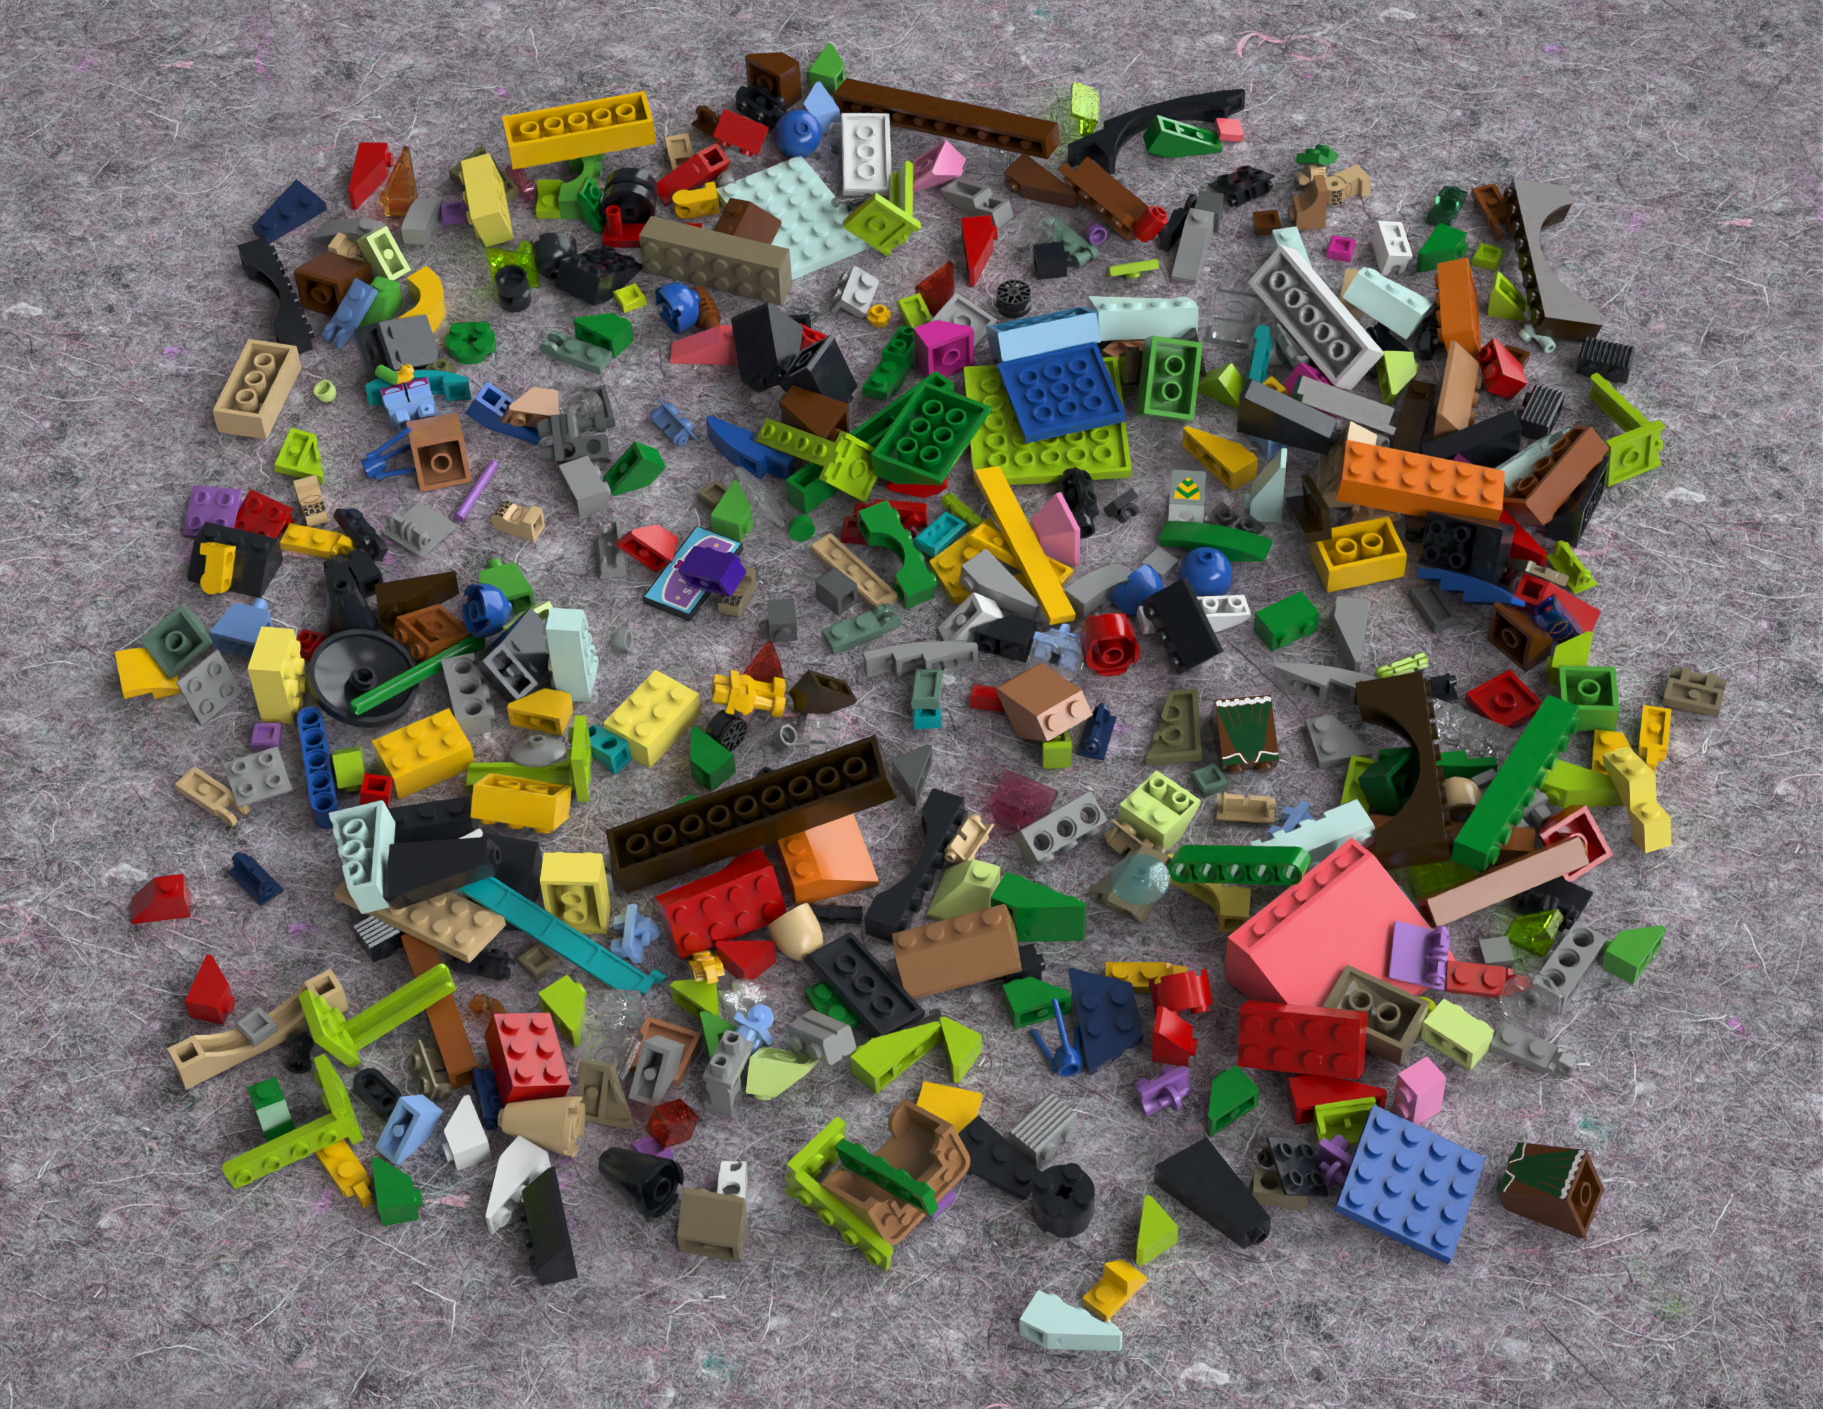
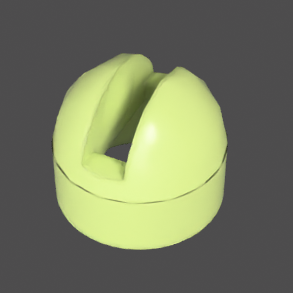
M322 380L314 387V394L322 402H331L336 397V388L331 381Z

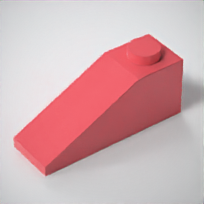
M719 325L672 342L670 364L738 365L732 325Z

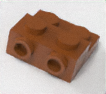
M440 604L396 617L393 631L394 640L409 648L410 654L415 660L421 659L422 661L431 658L473 634L468 633L466 627Z

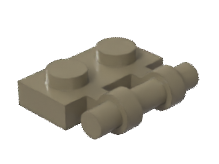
M1671 667L1662 705L1718 718L1727 679L1716 677L1717 674L1709 672L1708 675L1692 672L1691 668L1683 667V669Z

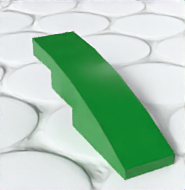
M1166 521L1158 537L1161 547H1185L1188 553L1196 548L1212 547L1221 551L1228 558L1229 562H1264L1273 543L1270 538L1247 531L1187 521Z
M1410 747L1380 749L1378 760H1382ZM1465 750L1441 752L1442 761H1436L1437 766L1442 765L1444 779L1456 776L1471 780L1472 777L1490 769H1494L1497 773L1498 769L1496 756L1468 759Z

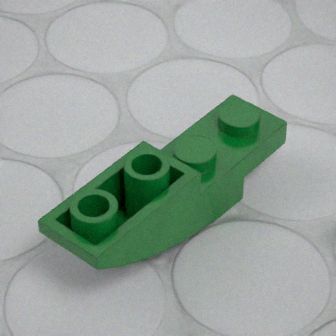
M901 325L883 349L882 360L863 385L862 395L887 401L890 395L896 396L915 360L913 327Z

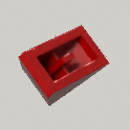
M775 940L716 941V954L722 962L723 968L745 987L776 963Z

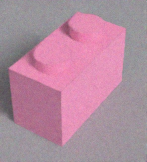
M1427 1056L1400 1072L1396 1083L1393 1103L1394 1112L1397 1116L1416 1125L1421 1124L1441 1111L1447 1078Z

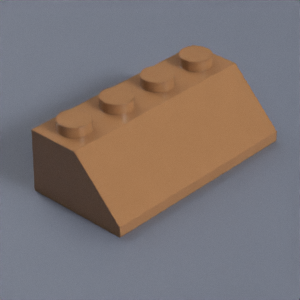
M1456 341L1450 342L1433 441L1474 425L1476 411H1472V408H1477L1479 393L1475 392V389H1481L1483 375L1478 374L1479 363Z
M1005 904L892 934L895 959L904 990L913 999L1022 971L1015 923Z

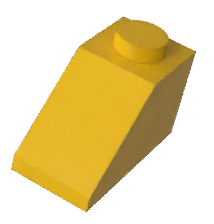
M544 688L509 703L507 710L510 725L563 736L573 714L571 694L561 690Z

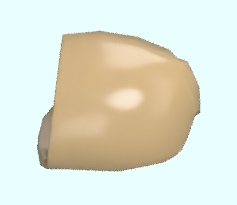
M1455 776L1445 779V782L1440 784V787L1445 786L1448 804H1443V809H1449L1452 822H1460L1459 815L1472 812L1483 796L1475 782L1467 778Z
M808 903L795 907L768 926L775 944L790 959L804 961L807 954L823 946L820 924Z

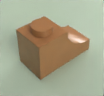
M1314 175L1310 186L1303 193L1292 196V206L1288 207L1289 221H1293L1294 227H1297L1298 231L1325 228L1328 189L1324 175Z

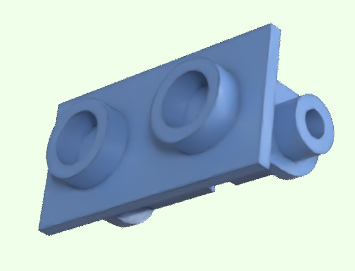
M658 397L657 400L661 403V406L654 408L650 412L651 420L662 431L670 426L664 433L675 445H685L688 440L687 438L690 436L697 440L698 438L691 431L695 427L684 416L681 419L677 417L680 412L670 401L665 404Z

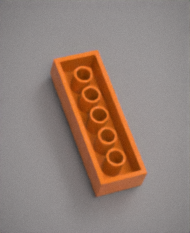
M1346 440L1339 462L1335 500L1413 516L1427 517L1428 511L1498 521L1503 507L1505 471Z

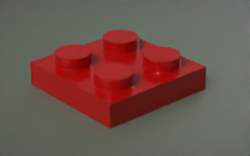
M1510 669L1468 691L1465 695V701L1499 736L1532 719L1543 703Z

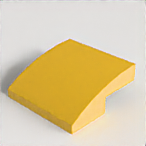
M146 648L126 649L115 652L125 699L152 693L154 699L181 693L176 684L179 680L178 674L171 680Z

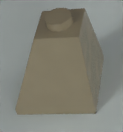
M1155 844L1152 848L1142 845L1088 891L1087 896L1093 902L1144 925L1168 877L1167 866L1171 860L1168 856L1169 851Z

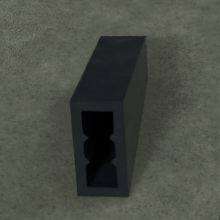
M1247 378L1239 396L1237 432L1328 456L1331 446L1336 447L1340 431H1336L1337 419L1253 379Z
M1509 410L1420 446L1419 454L1453 460L1459 453L1473 465L1494 469L1519 453L1522 426L1514 410Z
M489 837L390 844L384 899L395 909H402L497 875V864L501 862V851Z
M1207 1137L1155 1165L1154 1182L1159 1188L1241 1248L1245 1249L1252 1244L1258 1245L1270 1234V1216Z

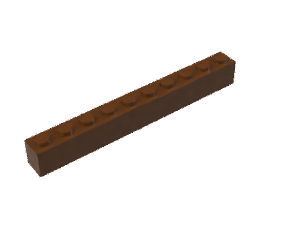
M846 78L833 93L834 102L840 110V115L841 113L889 114L891 126L1015 153H1025L1029 156L1048 159L1061 143L1059 125L1053 121Z

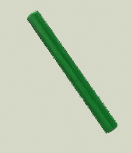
M475 634L454 644L351 700L349 703L351 712L355 715H360L443 670L441 660L474 653L485 647L486 639L473 638Z

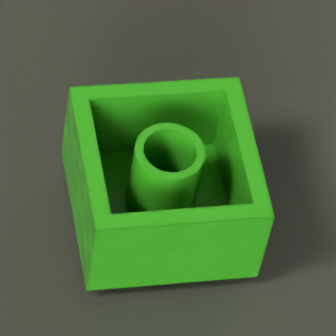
M1559 665L1555 685L1556 698L1579 706L1578 718L1581 719V724L1578 731H1595L1597 729L1615 732L1619 715L1616 667Z

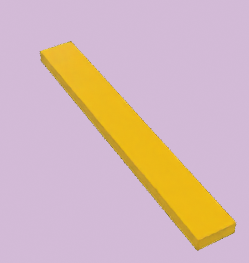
M1000 467L974 470L973 477L1029 587L1040 604L1039 606L1048 624L1054 625L1075 621L1076 613Z

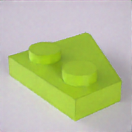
M290 428L274 464V472L301 479L316 475L318 483L323 484L324 471H322L316 434Z

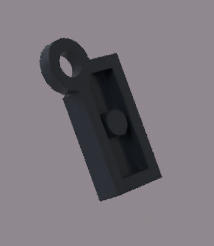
M1190 194L1184 208L1179 207L1178 210L1175 209L1168 223L1158 233L1161 250L1169 252L1182 236L1190 208L1194 209L1196 206L1197 195Z

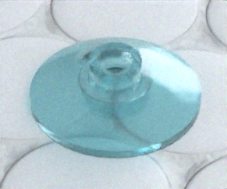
M1143 854L1131 855L1116 864L1111 874V885L1118 897L1128 903L1136 905L1151 904L1161 899L1168 891L1170 874L1167 867L1155 857Z

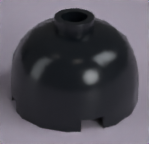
M555 232L539 235L540 240L533 243L532 239L527 245L531 266L537 273L550 279H557L560 260L573 254H578L576 239L570 240L567 234Z

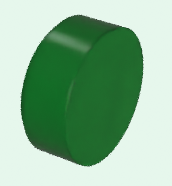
M805 515L794 517L787 525L790 538L796 542L806 541L815 533L812 519Z

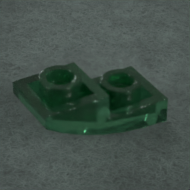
M1445 185L1438 193L1435 205L1427 214L1426 223L1433 226L1442 223L1451 227L1462 209L1468 192L1460 190L1456 186Z

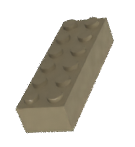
M653 216L649 218L639 235L643 272L782 305L792 287L790 249Z

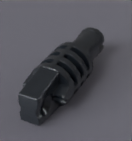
M1436 301L1429 311L1428 317L1422 322L1416 346L1419 349L1422 361L1432 360L1435 350L1440 346L1437 328H1441V325H1438L1436 310H1440V307H1437Z

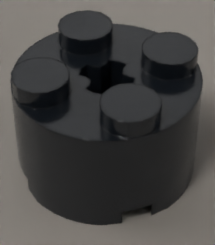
M1076 1163L1055 1165L1037 1174L1032 1189V1214L1037 1226L1047 1233L1049 1231L1060 1238H1070L1084 1232L1088 1228L1095 1210V1187L1089 1175Z

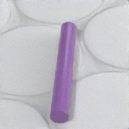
M489 461L454 515L457 521L462 522L488 484L499 467L496 461Z

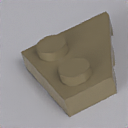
M1510 558L1507 568L1516 571V577L1521 578L1523 573L1548 581L1555 586L1566 587L1569 576L1547 567L1535 565V562Z
M584 1058L580 1065L577 1096H582L583 1099L580 1103H585V1121L630 1130L634 1122L614 1064Z

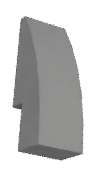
M955 178L940 189L941 194L968 216L991 215L992 225H997V229L1014 217L1010 201L993 196L988 186Z
M419 197L415 199L408 209L401 227L404 244L428 245L430 236L435 234L441 212V203H443L442 198Z
M1121 564L1105 566L1076 580L1065 588L1064 592L1074 611L1084 618L1097 607L1103 610L1112 603L1109 600L1110 595L1120 583L1124 585L1129 580L1127 576L1132 572Z

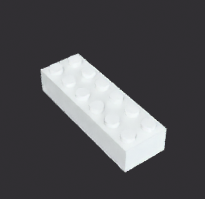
M1280 245L1248 281L1249 285L1335 387L1351 391L1383 356L1384 352L1297 250Z

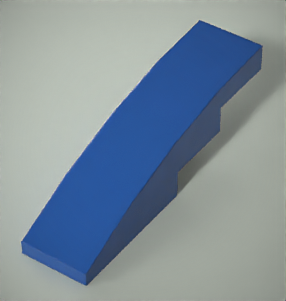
M1418 567L1417 578L1430 582H1441L1440 590L1462 593L1463 602L1492 606L1495 602H1500L1511 606L1525 607L1524 600L1501 587L1481 579L1441 569Z

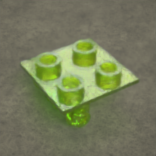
M521 241L516 251L485 246L492 281L495 282L496 272L500 268L507 265H518L526 271L529 287L539 289L540 284L534 261L535 258L531 253L532 245L528 241Z

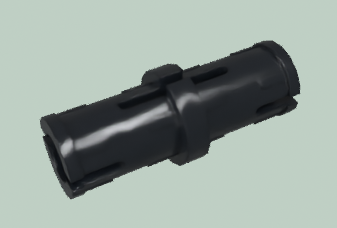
M830 902V905L809 904L818 922H826L829 925H836V923L862 925L863 906L837 905V902Z

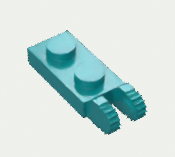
M1264 324L1258 326L1253 335L1256 347L1250 353V364L1252 366L1251 370L1246 372L1245 382L1247 378L1261 384L1266 381L1273 341L1270 336V328Z

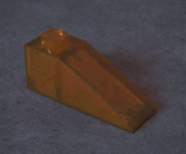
M409 146L403 147L384 191L380 192V205L384 207L385 216L405 217L411 204L418 198Z

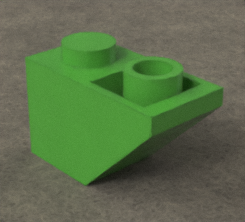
M827 43L823 51L818 53L814 64L809 66L807 79H809L810 90H812L816 82L820 81L831 96L844 82L845 72L844 63L833 44Z

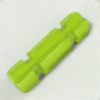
M948 492L942 497V506L947 510H951L950 512L958 519L968 523L967 526L971 530L983 522V518L974 513L961 500H957L958 498L953 493Z
M1420 652L1412 655L1413 658L1408 656L1389 663L1390 666L1385 664L1377 667L1376 677L1379 679L1415 672V668L1416 670H1421L1428 667L1429 661L1425 653Z

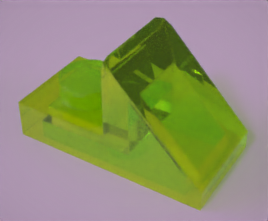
M1558 909L1514 917L1504 936H1508L1511 945L1544 958L1555 941V935L1564 917Z

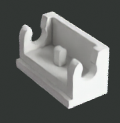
M1378 221L1370 242L1381 275L1388 276L1391 267L1399 265L1397 271L1398 274L1404 272L1408 261L1413 257L1402 222Z

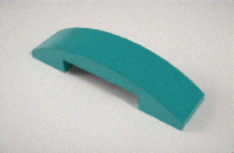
M414 370L413 372L414 377L411 381L425 377L428 378L432 395L445 394L446 401L472 399L469 379L465 376L438 370ZM381 378L367 383L365 388L369 406L383 405L380 389L395 385H391ZM402 383L405 390V395L407 396L405 383Z

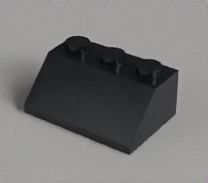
M1603 456V460L1586 475V480L1570 494L1569 500L1557 509L1553 519L1544 525L1548 527L1546 538L1555 541L1562 540L1568 542L1570 546L1577 548L1603 495L1610 457Z
M205 522L193 543L187 577L188 581L200 584L201 577L205 573L206 555L200 554L201 543L214 542L236 546L231 586L228 591L262 598L283 562L279 540L269 536Z
M1187 577L1141 601L1144 615L1152 622L1156 630V639L1160 645L1164 646L1168 654V663L1173 670H1176L1178 675L1224 652Z
M469 796L387 808L395 821L394 844L459 839L475 831L474 818H470L471 802Z
M555 1166L549 1167L522 1190L524 1203L518 1204L521 1222L528 1221L529 1229L523 1230L527 1249L533 1248L535 1255L529 1257L532 1275L539 1274L541 1286L578 1278Z

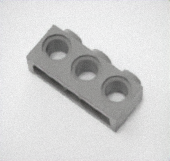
M474 653L441 660L454 717L466 737L492 732L490 720L495 719L492 703L486 704V700L490 699L487 683L481 684L480 680L485 677L472 663L475 660Z
M1089 791L1016 832L1012 837L1028 865L1038 861L1041 866L1055 858L1053 852L1061 848L1065 852L1078 844L1076 839L1080 836L1085 835L1087 839L1100 832L1101 828L1099 825L1108 820L1092 792ZM1081 810L1088 815V823H1084L1081 820ZM1058 824L1062 825L1065 829L1064 837L1060 836L1057 832ZM1035 837L1042 842L1041 851L1034 846L1033 841Z
M1575 921L1570 930L1565 929L1560 935L1556 950H1549L1543 961L1544 966L1541 971L1536 969L1529 980V985L1532 986L1529 999L1561 1015L1603 956L1601 952L1608 937Z

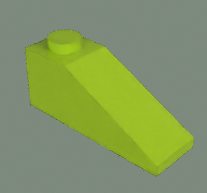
M1561 760L1557 761L1553 771L1548 770L1542 789H1538L1548 797L1547 804L1567 808L1570 805H1586L1587 807L1624 805L1610 776Z
M935 1021L872 1038L865 1045L858 1046L850 1056L851 1073L872 1092L878 1094L941 1042V1024Z

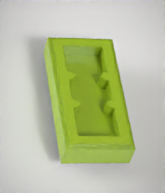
M1157 259L1106 267V277L1126 274V279L1141 277V271L1159 269V262Z
M920 293L897 300L896 306L906 326L916 328L932 320Z

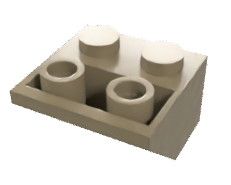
M684 1188L677 1233L679 1251L740 1262L749 1233L745 1198L733 1193H713L703 1188Z

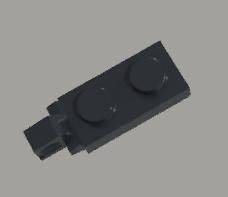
M337 508L333 518L347 536L350 537L355 546L368 552L373 561L382 562L388 547L384 540L378 536L376 530L365 520L363 514L355 508Z

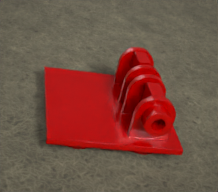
M250 489L237 512L234 528L278 538L282 528L287 529L290 523H295V520L290 515L293 508Z

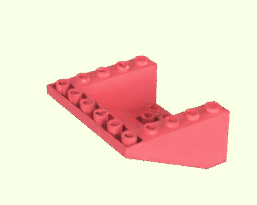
M1350 838L1305 874L1300 883L1290 886L1227 937L1224 978L1250 1000L1322 1007L1348 964L1419 997L1428 987L1388 978L1394 921L1433 929L1375 856L1353 838ZM1448 950L1447 960L1456 961V958Z

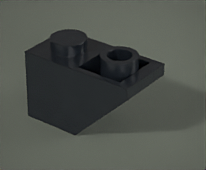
M1014 615L1003 617L976 627L974 643H977L978 650L984 653L1026 663L1035 645L1033 637L1037 631V621Z

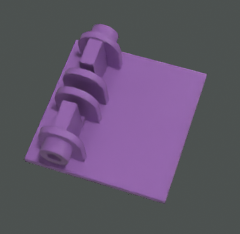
M193 485L182 535L196 537L205 522L234 528L237 512L243 503L241 500L242 490Z
M1394 921L1388 978L1444 991L1450 933L1447 932V927L1436 926L1435 930Z

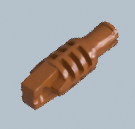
M695 286L694 290L699 295L701 301L698 304V322L700 326L706 330L719 326L721 316L714 299L709 296L704 286Z

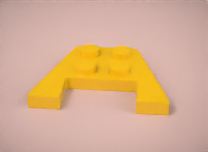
M987 518L982 522L999 531L991 518ZM978 526L929 561L930 570L934 573L952 604H961L972 594L971 591L963 588L959 578L961 566L982 552L967 544L968 537ZM1023 573L1013 575L1029 594L1033 596L1034 594Z

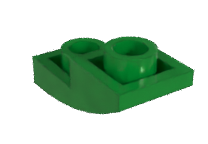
M1315 145V149L1306 148L1305 153H1297L1296 163L1301 165H1329L1337 159L1338 153L1332 151L1330 146Z
M586 177L577 193V200L585 220L594 233L603 230L604 224L607 222L602 215L600 203L603 194L593 181Z

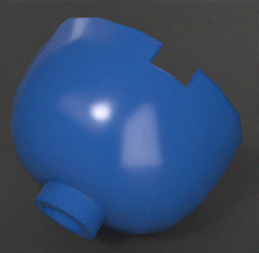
M801 109L791 110L782 115L774 125V144L788 158L792 159L802 156L805 159L814 153L820 145L822 137L821 125L817 118L808 111Z
M672 282L654 290L655 305L661 304L663 312L660 313V316L673 333L678 332L680 334L695 324L699 315L698 304L701 301L694 289L690 290L684 284Z
M1200 547L1192 550L1183 558L1179 567L1178 580L1187 577L1197 597L1223 596L1231 587L1232 567L1228 558L1221 551L1212 547Z
M1148 564L1133 571L1127 576L1129 580L1124 585L1120 583L1110 595L1109 600L1120 612L1130 617L1137 616L1138 607L1143 606L1141 601L1164 589L1161 577Z
M491 584L468 585L463 595H468L467 603L462 604L463 621L468 633H474L473 638L475 639L497 635L503 630L502 627L508 623V619L512 614L510 601L507 600L501 589Z

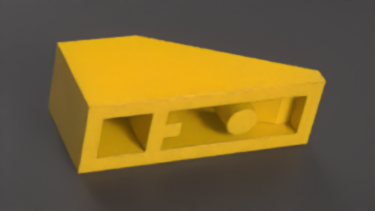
M1189 426L1183 428L1182 446L1231 491L1257 477L1258 459L1253 452L1248 451L1241 444Z

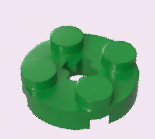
M486 321L453 323L445 337L447 355L450 358L451 356L456 358V362L460 364L480 363L485 360L484 356L489 353L492 355L496 349L494 331ZM473 341L471 345H467V342Z

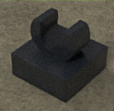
M1132 488L1108 504L1104 511L1108 517L1117 513L1118 520L1121 523H1125L1129 520L1125 510H1128L1133 517L1139 513V508L1134 503H1131L1138 495Z

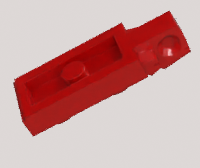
M875 499L874 503L856 502L853 517H858V511L886 500ZM887 500L891 508H895L898 511L900 523L916 527L928 526L926 503Z
M1447 960L1444 992L1502 999L1503 997H1511L1512 992L1525 993L1529 989V977L1513 975V969Z

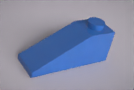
M489 382L485 383L465 413L487 429L538 445L543 438L539 436L538 429L535 427H517L508 423H501V417L515 400Z

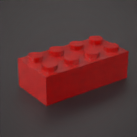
M763 855L654 897L670 948L680 959L716 945V941H728L769 925L787 913L773 865Z
M1247 1000L1240 1007L1237 1066L1358 1080L1365 1071L1367 1012Z

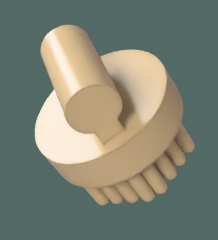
M1306 164L1304 174L1297 171L1293 174V179L1299 184L1305 185L1307 189L1314 175H1324V178L1327 179L1326 167L1323 165Z

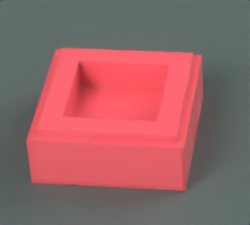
M1216 118L1214 126L1219 140L1242 142L1244 134L1239 119Z

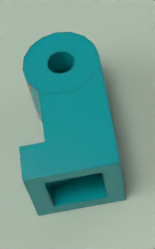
M595 724L588 728L593 758L606 765L607 770L616 775L632 760L628 741Z

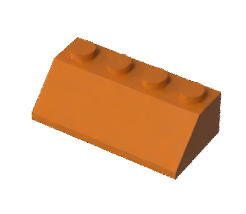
M1468 258L1438 263V274L1434 275L1436 289H1439V292H1435L1437 307H1440V310H1436L1438 325H1441V328H1437L1439 342L1445 344L1448 353L1450 342L1456 341L1479 363L1477 354L1482 346L1478 293Z

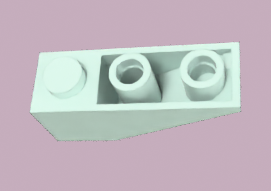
M1038 1290L1019 1319L1020 1335L1046 1349L1120 1351L1122 1348L1123 1332L1117 1326L1107 1321L1102 1322L1092 1317L1086 1310L1079 1307L1074 1308L1051 1293L1046 1294Z

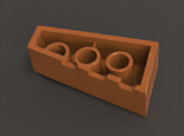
M1575 425L1550 448L1552 452L1550 456L1538 459L1532 465L1534 469L1532 473L1523 480L1519 477L1512 484L1514 489L1506 497L1503 495V508L1520 524L1544 526L1553 519L1557 509L1569 500L1570 494L1574 489L1586 480V475L1591 469L1603 460V455L1609 450L1608 446L1591 426Z

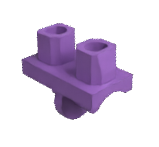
M1171 1065L1162 1068L1159 1072V1078L1152 1082L1145 1078L1135 1082L1136 1094L1140 1100L1142 1112L1146 1116L1168 1105L1174 1111L1182 1108L1181 1099L1193 1093L1188 1079L1189 1071L1184 1065L1177 1069Z
M1339 1134L1329 1141L1323 1138L1318 1143L1319 1151L1316 1159L1320 1164L1319 1169L1326 1173L1324 1180L1328 1186H1332L1336 1181L1343 1184L1352 1160V1156L1347 1153L1350 1144L1347 1139Z

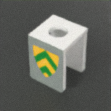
M1171 471L1168 521L1203 523L1206 472Z

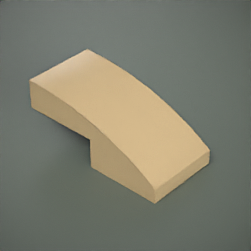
M688 133L665 137L667 154L671 170L673 171L691 158L694 153Z

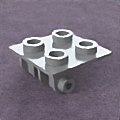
M418 502L403 516L398 513H390L386 519L389 528L383 532V535L422 558L458 526L426 505Z
M218 649L176 682L187 701L185 712L190 717L195 715L200 725H204L242 693Z
M278 746L223 763L238 808L293 791Z

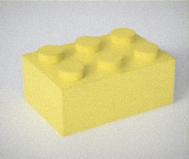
M487 153L461 161L463 171L459 172L462 185L466 187V191H463L464 201L467 206L469 205L466 215L469 224L474 227L477 239L481 238L485 247L513 240L504 183L490 154Z
M261 626L249 662L248 673L262 722L294 725L297 714L303 709L302 698L304 693L308 692L309 686L307 676L305 675V660L301 658L300 641L296 640L294 629Z
M655 669L603 722L604 729L628 741L632 759L651 768L702 715L699 693Z
M591 852L544 853L540 885L545 910L580 933L607 934L611 905L603 855Z

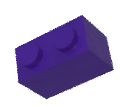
M693 546L678 569V572L689 587L728 597L732 596L746 574V570L736 554L732 552L724 553L716 551L711 547L703 548L699 546Z

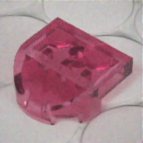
M1006 769L996 792H991L989 806L994 819L1000 826L1018 832L1048 815L1059 793L1056 789Z

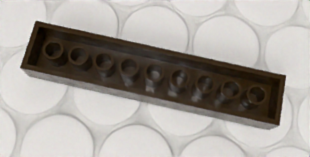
M872 735L607 829L605 832L614 876L627 894L897 799L885 752L876 735Z

